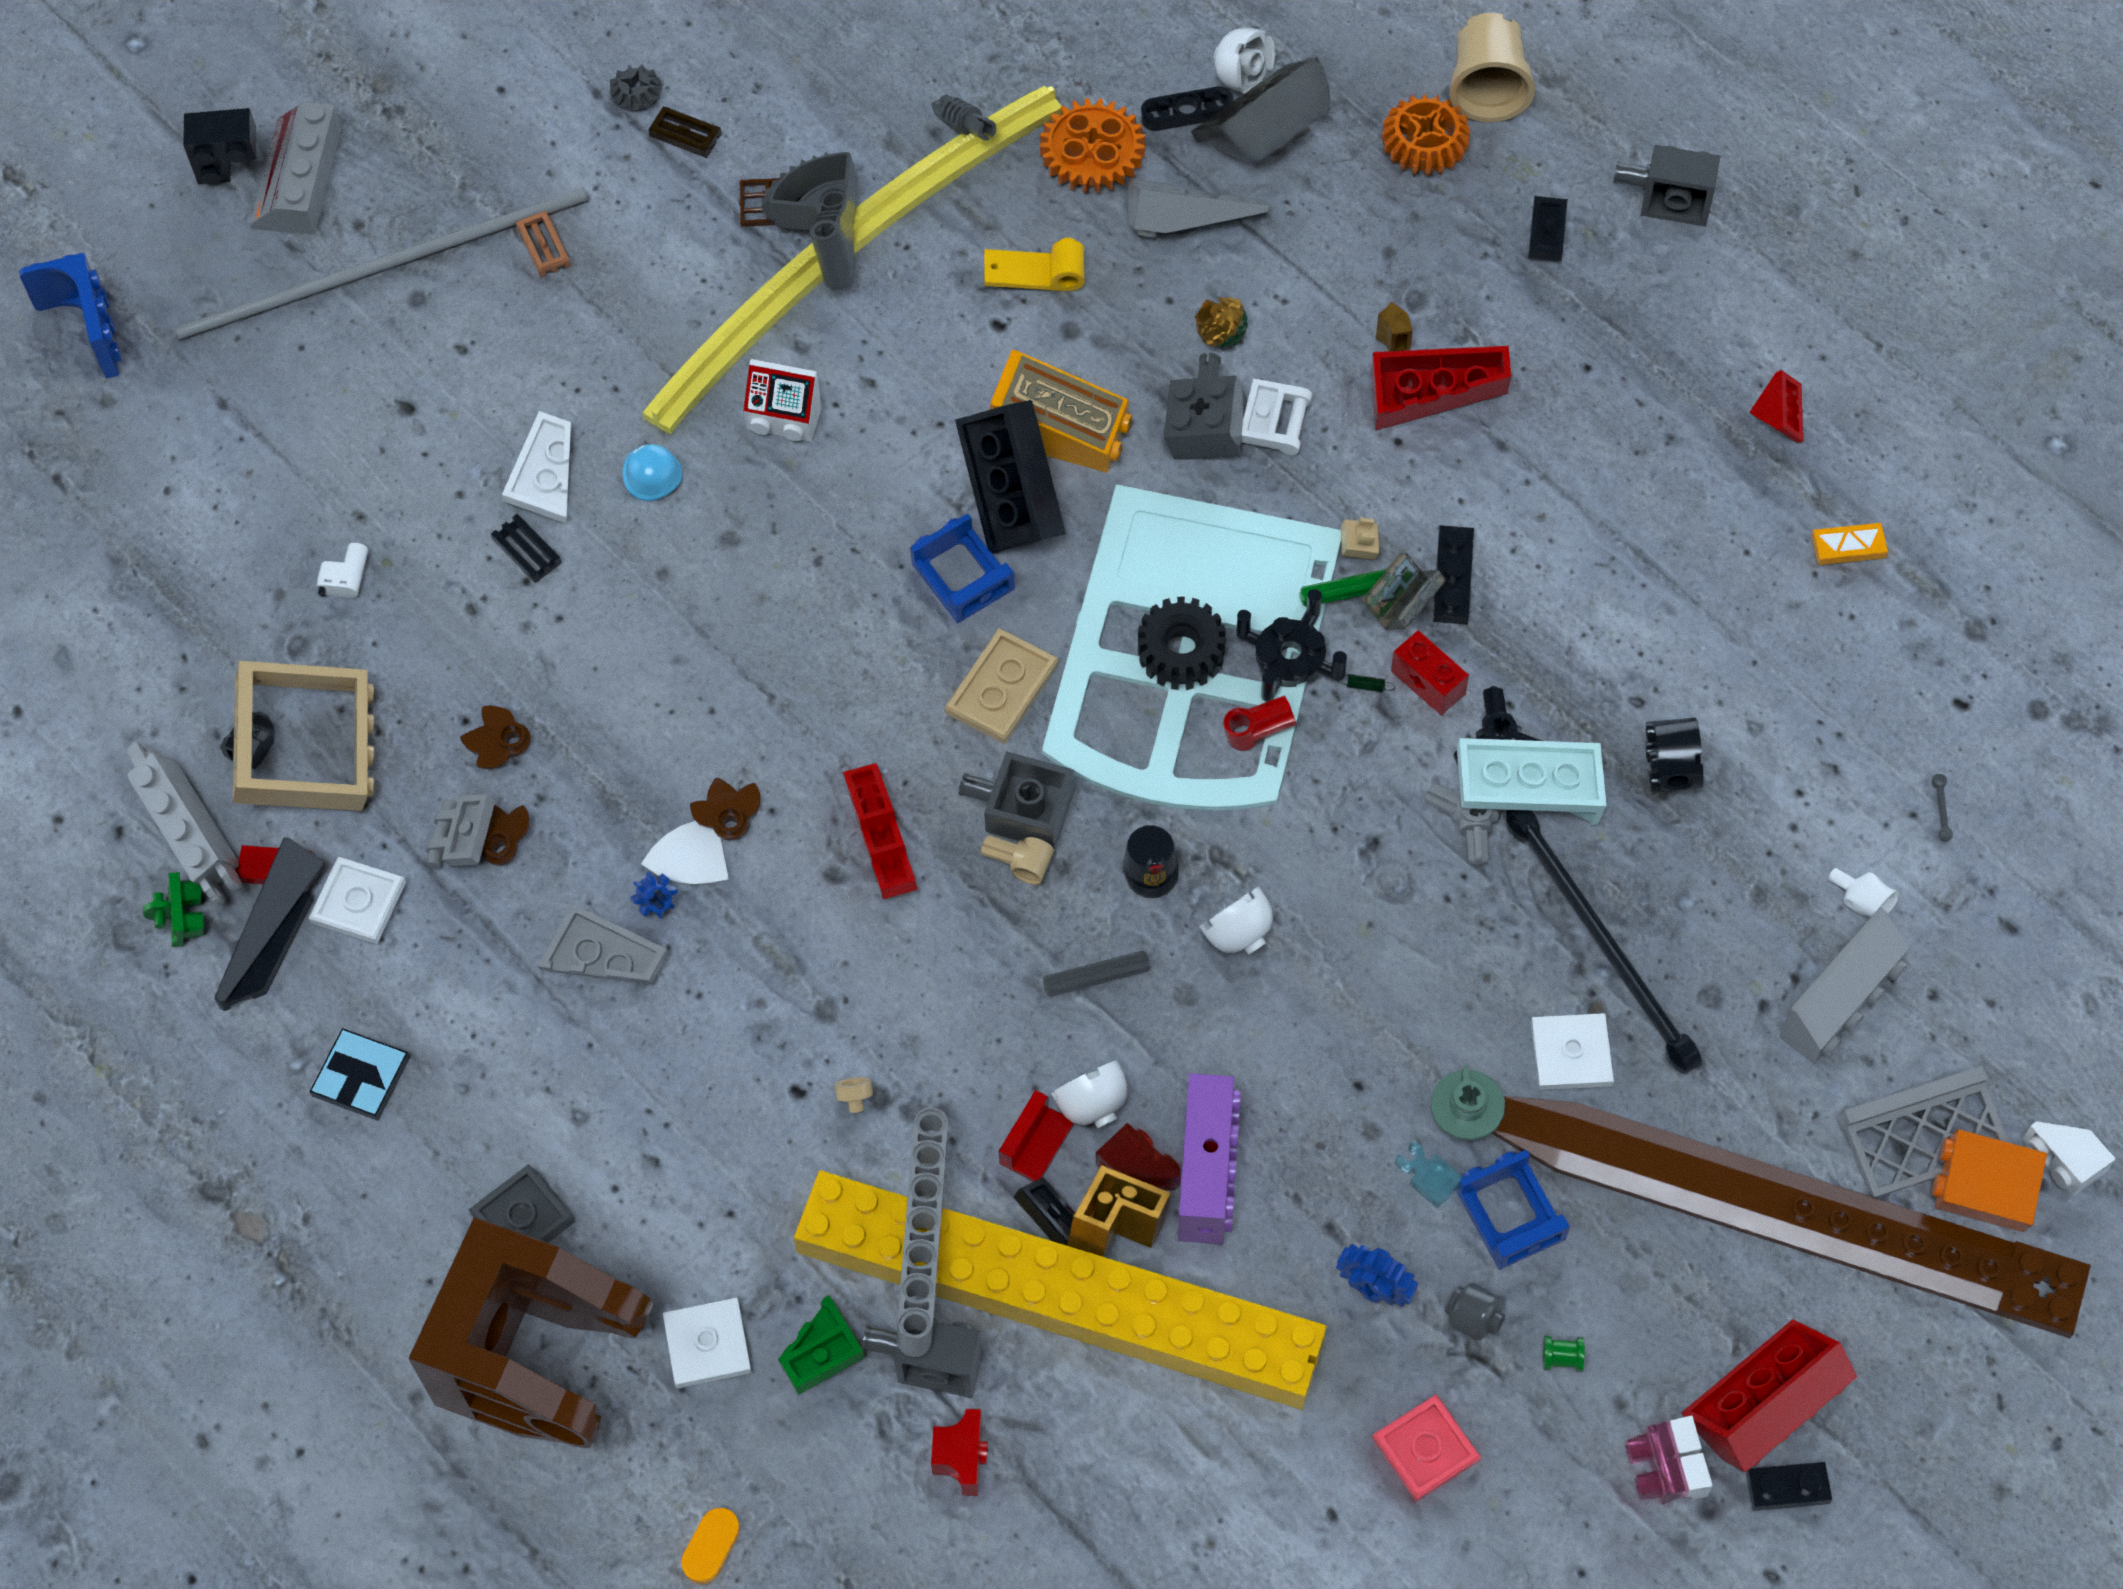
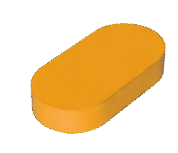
M715 1508L703 1516L681 1559L683 1572L691 1582L699 1585L708 1584L720 1574L740 1534L738 1519L732 1511L726 1508Z

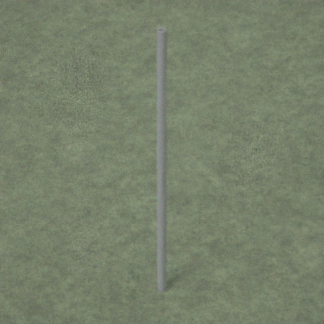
M582 188L174 328L178 339L181 340L515 226L516 221L543 211H547L550 214L587 201V197Z

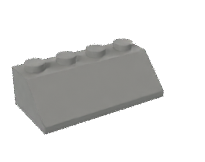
M1882 907L1878 908L1789 1011L1779 1038L1813 1064L1822 1055L1829 1058L1842 1041L1838 1038L1845 1029L1849 1032L1854 1030L1864 1016L1861 1010L1867 1003L1873 1007L1886 991L1882 986L1889 978L1895 982L1908 965L1904 962L1909 947L1886 910Z

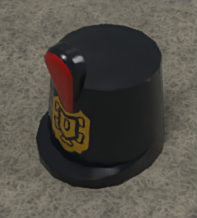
M1145 825L1137 828L1130 835L1123 860V873L1129 888L1137 895L1145 898L1162 897L1174 889L1178 881V861L1173 839L1164 828L1156 825Z

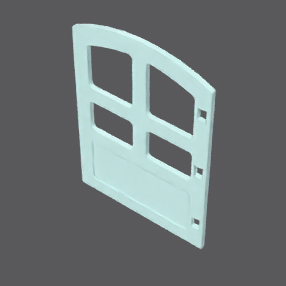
M1116 484L1082 608L1077 617V626L1042 747V754L1059 766L1075 770L1076 776L1093 785L1121 796L1150 804L1180 809L1212 811L1249 809L1277 804L1296 726L1265 737L1257 772L1254 776L1229 779L1177 778L1173 774L1192 700L1196 697H1202L1252 708L1266 703L1261 698L1262 682L1218 673L1214 678L1208 675L1207 683L1202 686L1196 681L1194 682V689L1186 690L1185 684H1179V689L1174 690L1171 689V682L1166 681L1164 687L1157 684V675L1150 679L1146 675V667L1142 668L1139 663V656L1102 649L1099 644L1111 606L1119 605L1150 612V608L1153 605L1157 604L1159 608H1162L1163 600L1170 598L1173 604L1177 603V597L1185 596V603H1191L1192 598L1200 600L1199 607L1203 608L1206 603L1212 607V615L1218 613L1221 617V625L1224 624L1225 628L1236 630L1237 614L1240 610H1248L1251 613V629L1260 633L1279 617L1301 621L1306 612V606L1302 605L1299 596L1300 588L1332 580L1341 545V530ZM1314 564L1326 565L1323 581L1311 578ZM1326 603L1321 604L1320 615L1313 626L1317 631L1320 630ZM1183 636L1179 649L1180 654L1194 650L1195 642ZM1289 647L1287 648L1285 658L1298 657L1300 652L1295 648ZM1097 675L1167 691L1168 694L1151 759L1146 769L1140 770L1116 761L1075 739L1076 727L1089 680L1092 676ZM1307 681L1296 684V687L1280 686L1274 697L1276 699L1284 695L1286 696L1296 724ZM1268 749L1280 750L1277 767L1265 764Z

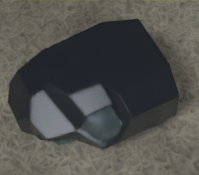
M260 711L252 713L251 769H255L263 761L274 743V726L269 716ZM234 728L229 735L224 737L220 746L223 755L232 762Z

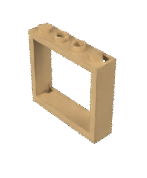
M238 661L234 694L233 803L363 811L367 797L373 796L374 788L373 777H368V767H372L374 747L368 745V735L372 736L374 725L373 714H368V704H372L374 694L373 684L368 683V670ZM253 685L354 692V785L251 778Z

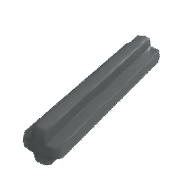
M1139 951L1046 975L1043 977V985L1047 996L1051 997L1147 972L1150 969V963L1146 952Z

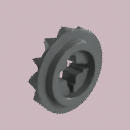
M628 65L627 70L623 72L617 70L616 77L610 79V95L612 100L618 106L627 110L645 109L656 102L661 93L660 79L656 76L654 69L646 70L643 65L639 68H632ZM640 81V86H637L631 94L630 86L634 85L635 82Z

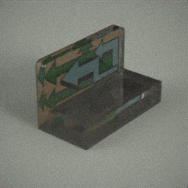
M1400 553L1363 597V603L1386 630L1407 629L1446 579L1439 570L1421 571L1408 553Z

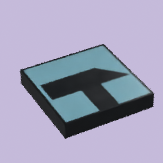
M342 1028L309 1092L312 1097L378 1121L410 1059V1055L401 1049Z

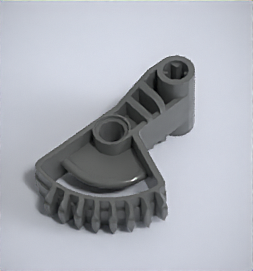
M825 151L823 156L815 157L813 155L809 161L801 160L800 165L797 167L790 166L788 173H780V180L772 181V188L765 190L766 196L761 199V208L766 218L775 222L776 227L810 231L824 283L830 289L839 290L849 286L854 278L853 228L858 178L849 152L828 154ZM803 194H805V195L799 200V202H794V201L797 200L800 196H802Z

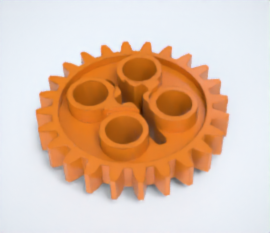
M1086 98L1084 106H1080L1074 100L1072 101L1073 109L1069 110L1062 105L1061 116L1055 113L1051 114V123L1045 122L1044 133L1040 134V156H1043V166L1049 167V175L1055 176L1058 174L1059 184L1069 180L1071 190L1080 184L1082 185L1083 193L1087 192L1089 186H1094L1095 191L1100 193L1101 185H1106L1111 191L1113 190L1114 181L1124 185L1125 175L1133 178L1135 176V168H1141L1142 158L1145 157V135L1142 134V124H1136V115L1127 116V107L1124 106L1117 111L1115 110V101L1109 103L1108 106H1103V100L1099 98L1096 105H1091L1089 98Z

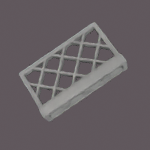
M1983 1065L1845 1109L1836 1117L1840 1130H1845L1871 1197L1877 1198L1935 1179L1937 1174H1941L1943 1167L1933 1169L1936 1163L1944 1164V1161L1939 1160L1940 1148L1944 1138L1949 1139L1952 1135L1950 1131L1956 1117L1975 1125L1973 1131L1975 1134H1979L1982 1128L1994 1134L1995 1139L2009 1143L1986 1087L1985 1081L1988 1078ZM1978 1094L1983 1106L1979 1119L1960 1110L1965 1097ZM1957 1100L1955 1107L1947 1104ZM1939 1107L1951 1113L1945 1130L1926 1121L1931 1108ZM1923 1111L1921 1118L1913 1115ZM1986 1116H1987V1119H1988V1121H1989V1124L1986 1123V1122H1984ZM1904 1118L1917 1124L1910 1141L1891 1132L1897 1119ZM1888 1123V1126H1887L1886 1129H1884V1128H1882V1127L1879 1126V1125ZM1922 1127L1941 1136L1935 1153L1915 1144ZM1870 1129L1883 1136L1876 1153L1862 1146L1857 1132ZM1888 1139L1907 1148L1900 1165L1881 1156ZM1912 1151L1931 1160L1925 1173L1918 1174L1905 1168ZM1867 1157L1872 1159L1871 1164H1869ZM1877 1162L1897 1171L1891 1184L1878 1187L1873 1174ZM1902 1174L1910 1177L1899 1181Z

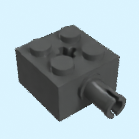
M1654 145L1651 164H1647V167L1617 162L1613 183L1643 187L1642 190L1645 193L1640 216L1706 227L1721 156L1704 151L1696 152L1678 149L1673 146Z
M1209 352L1208 362L1206 361V353L1200 355L1198 378L1170 380L1164 440L1174 459L1240 455L1246 397L1236 375L1219 376L1221 357L1215 353Z
M1006 751L995 781L972 776L968 773L963 774L962 779L964 781L961 780L958 794L988 802L984 812L986 832L1018 841H1024L1027 837H1034L1049 843L1055 849L1075 791V770Z
M934 1318L931 1348L926 1354L919 1357L907 1356L900 1351L896 1332L872 1328L867 1325L862 1341V1350L864 1351L869 1350L894 1356L898 1383L973 1398L983 1357L980 1331L975 1330L974 1326L964 1322H953L952 1325L939 1323ZM916 1329L908 1331L912 1335L923 1333Z

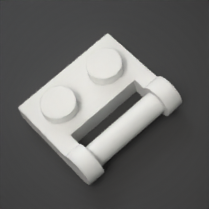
M1253 378L1243 417L1241 442L1278 449L1287 455L1298 454L1301 445L1299 440L1300 430L1306 407L1311 404L1312 392L1302 387ZM1284 400L1293 403L1286 435L1276 433Z

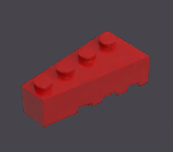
M1509 345L1373 352L1370 372L1375 431L1508 394L1511 380Z

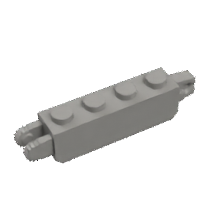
M136 741L126 750L135 767L126 776L191 881L201 885L209 899L220 906L227 900L219 886L222 880L233 891H237L243 886L235 871L239 866L238 859L181 768L173 760L163 757L159 751L155 750L152 752L148 745Z

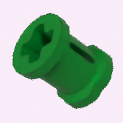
M1544 1335L1543 1370H1550L1551 1367L1575 1368L1576 1372H1583L1585 1358L1583 1337H1577L1575 1341L1552 1340L1551 1336Z

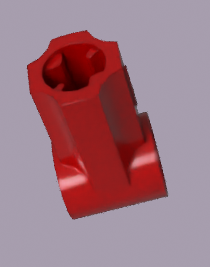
M1284 695L1250 709L1233 708L1225 715L1223 724L1230 746L1239 751H1246L1253 748L1258 740L1296 726V721L1290 704ZM1239 726L1249 727L1244 732H1234V730Z

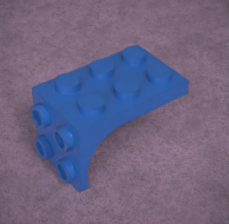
M84 252L66 255L63 258L44 263H34L28 267L21 268L19 270L20 279L35 310L43 311L59 306H73L83 310L89 342L106 379L119 376L116 362L122 361L118 344L116 341L114 342L112 336L116 334L111 315H108L106 309L110 308L109 300L105 289L101 286L97 270H91Z

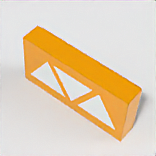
M1881 523L1814 529L1811 534L1818 565L1884 559L1888 554Z

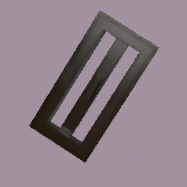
M666 106L662 107L648 129L650 137L705 158L710 154L709 149L714 148L716 138L719 139L722 135L721 127ZM664 119L673 121V122L678 123V124H681V125H679V126L674 125V124H672V123H669V122H667V121H664ZM690 128L707 134L708 136L706 137L696 132H693L690 130Z

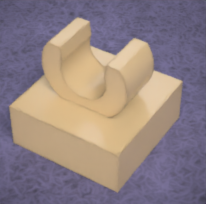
M1360 517L1358 521L1344 520L1341 525L1342 556L1369 560L1377 558L1379 555L1378 524L1374 523V519Z

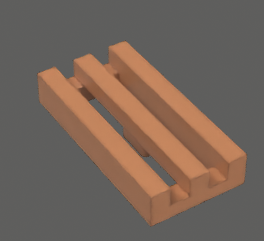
M547 211L516 221L518 232L540 278L546 276V272L549 270L552 273L558 272V267L564 266L565 269L571 267L570 260ZM540 221H543L559 255L555 259L537 224ZM525 227H531L547 262H541Z

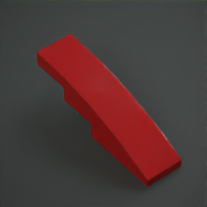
M877 763L843 772L854 813L882 898L887 899L918 890L916 879L907 857L905 844L896 822L894 809Z

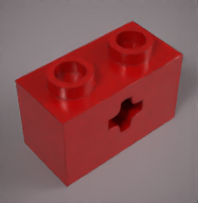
M1419 630L1393 651L1391 672L1439 715L1442 716L1466 695L1469 674Z

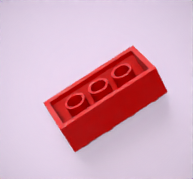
M1792 1319L1681 1412L1683 1417L1692 1415L1697 1433L1723 1461L1746 1472L1751 1467L1757 1465L1779 1443L1785 1441L1806 1420L1812 1418L1833 1397L1840 1394L1846 1386L1857 1378V1375L1839 1341Z

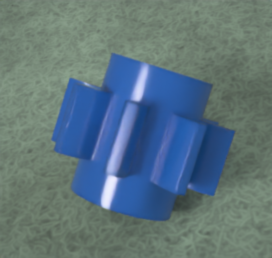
M648 871L646 872V878L640 882H633L636 886V894L631 896L630 900L634 904L640 905L639 912L646 917L652 911L658 918H662V912L668 908L674 909L672 895L678 893V890L672 885H667L669 878L662 873L656 879Z

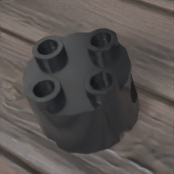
M1696 717L1646 722L1647 741L1645 742L1647 763L1651 765V771H1649L1651 792L1702 788V746Z

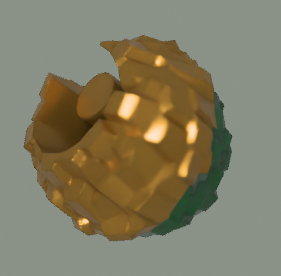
M1218 297L1219 303L1206 299L1195 315L1197 333L1202 338V341L1212 347L1228 348L1232 345H1238L1239 341L1244 338L1246 328H1248L1247 315L1240 299Z

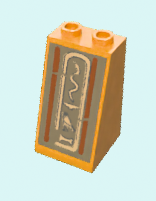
M1012 349L990 402V409L1032 400L1046 456L1108 473L1112 461L1117 462L1122 450L1120 439L1122 434H1128L1132 425L1133 414H1129V400Z

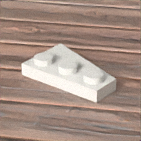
M540 411L538 412L502 493L503 502L566 523L571 422Z

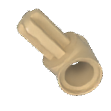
M989 835L984 839L981 847V854L983 856L1010 864V870L1017 879L1033 885H1038L1042 882L1054 853V848L1049 843L1034 837H1027L1024 841L1020 840L1018 844H1014Z

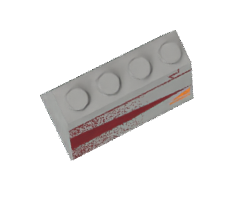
M302 102L277 119L250 222L251 229L304 234L316 233L342 130L335 105Z

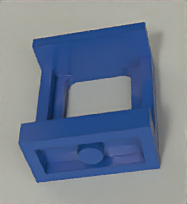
M968 513L960 518L949 520L942 529L930 536L920 537L910 547L913 567L957 624L1015 590L1013 570L1007 563L1000 565L972 529V518ZM956 545H963L985 574L959 591H952L932 567L930 561Z
M1527 1149L1518 1154L1514 1151L1505 1153L1495 1160V1164L1485 1169L1478 1166L1468 1170L1462 1175L1458 1185L1457 1194L1499 1270L1566 1240L1570 1228L1563 1214L1556 1215L1528 1165L1530 1154ZM1506 1178H1514L1535 1213V1219L1506 1233H1499L1495 1230L1478 1199L1477 1192Z

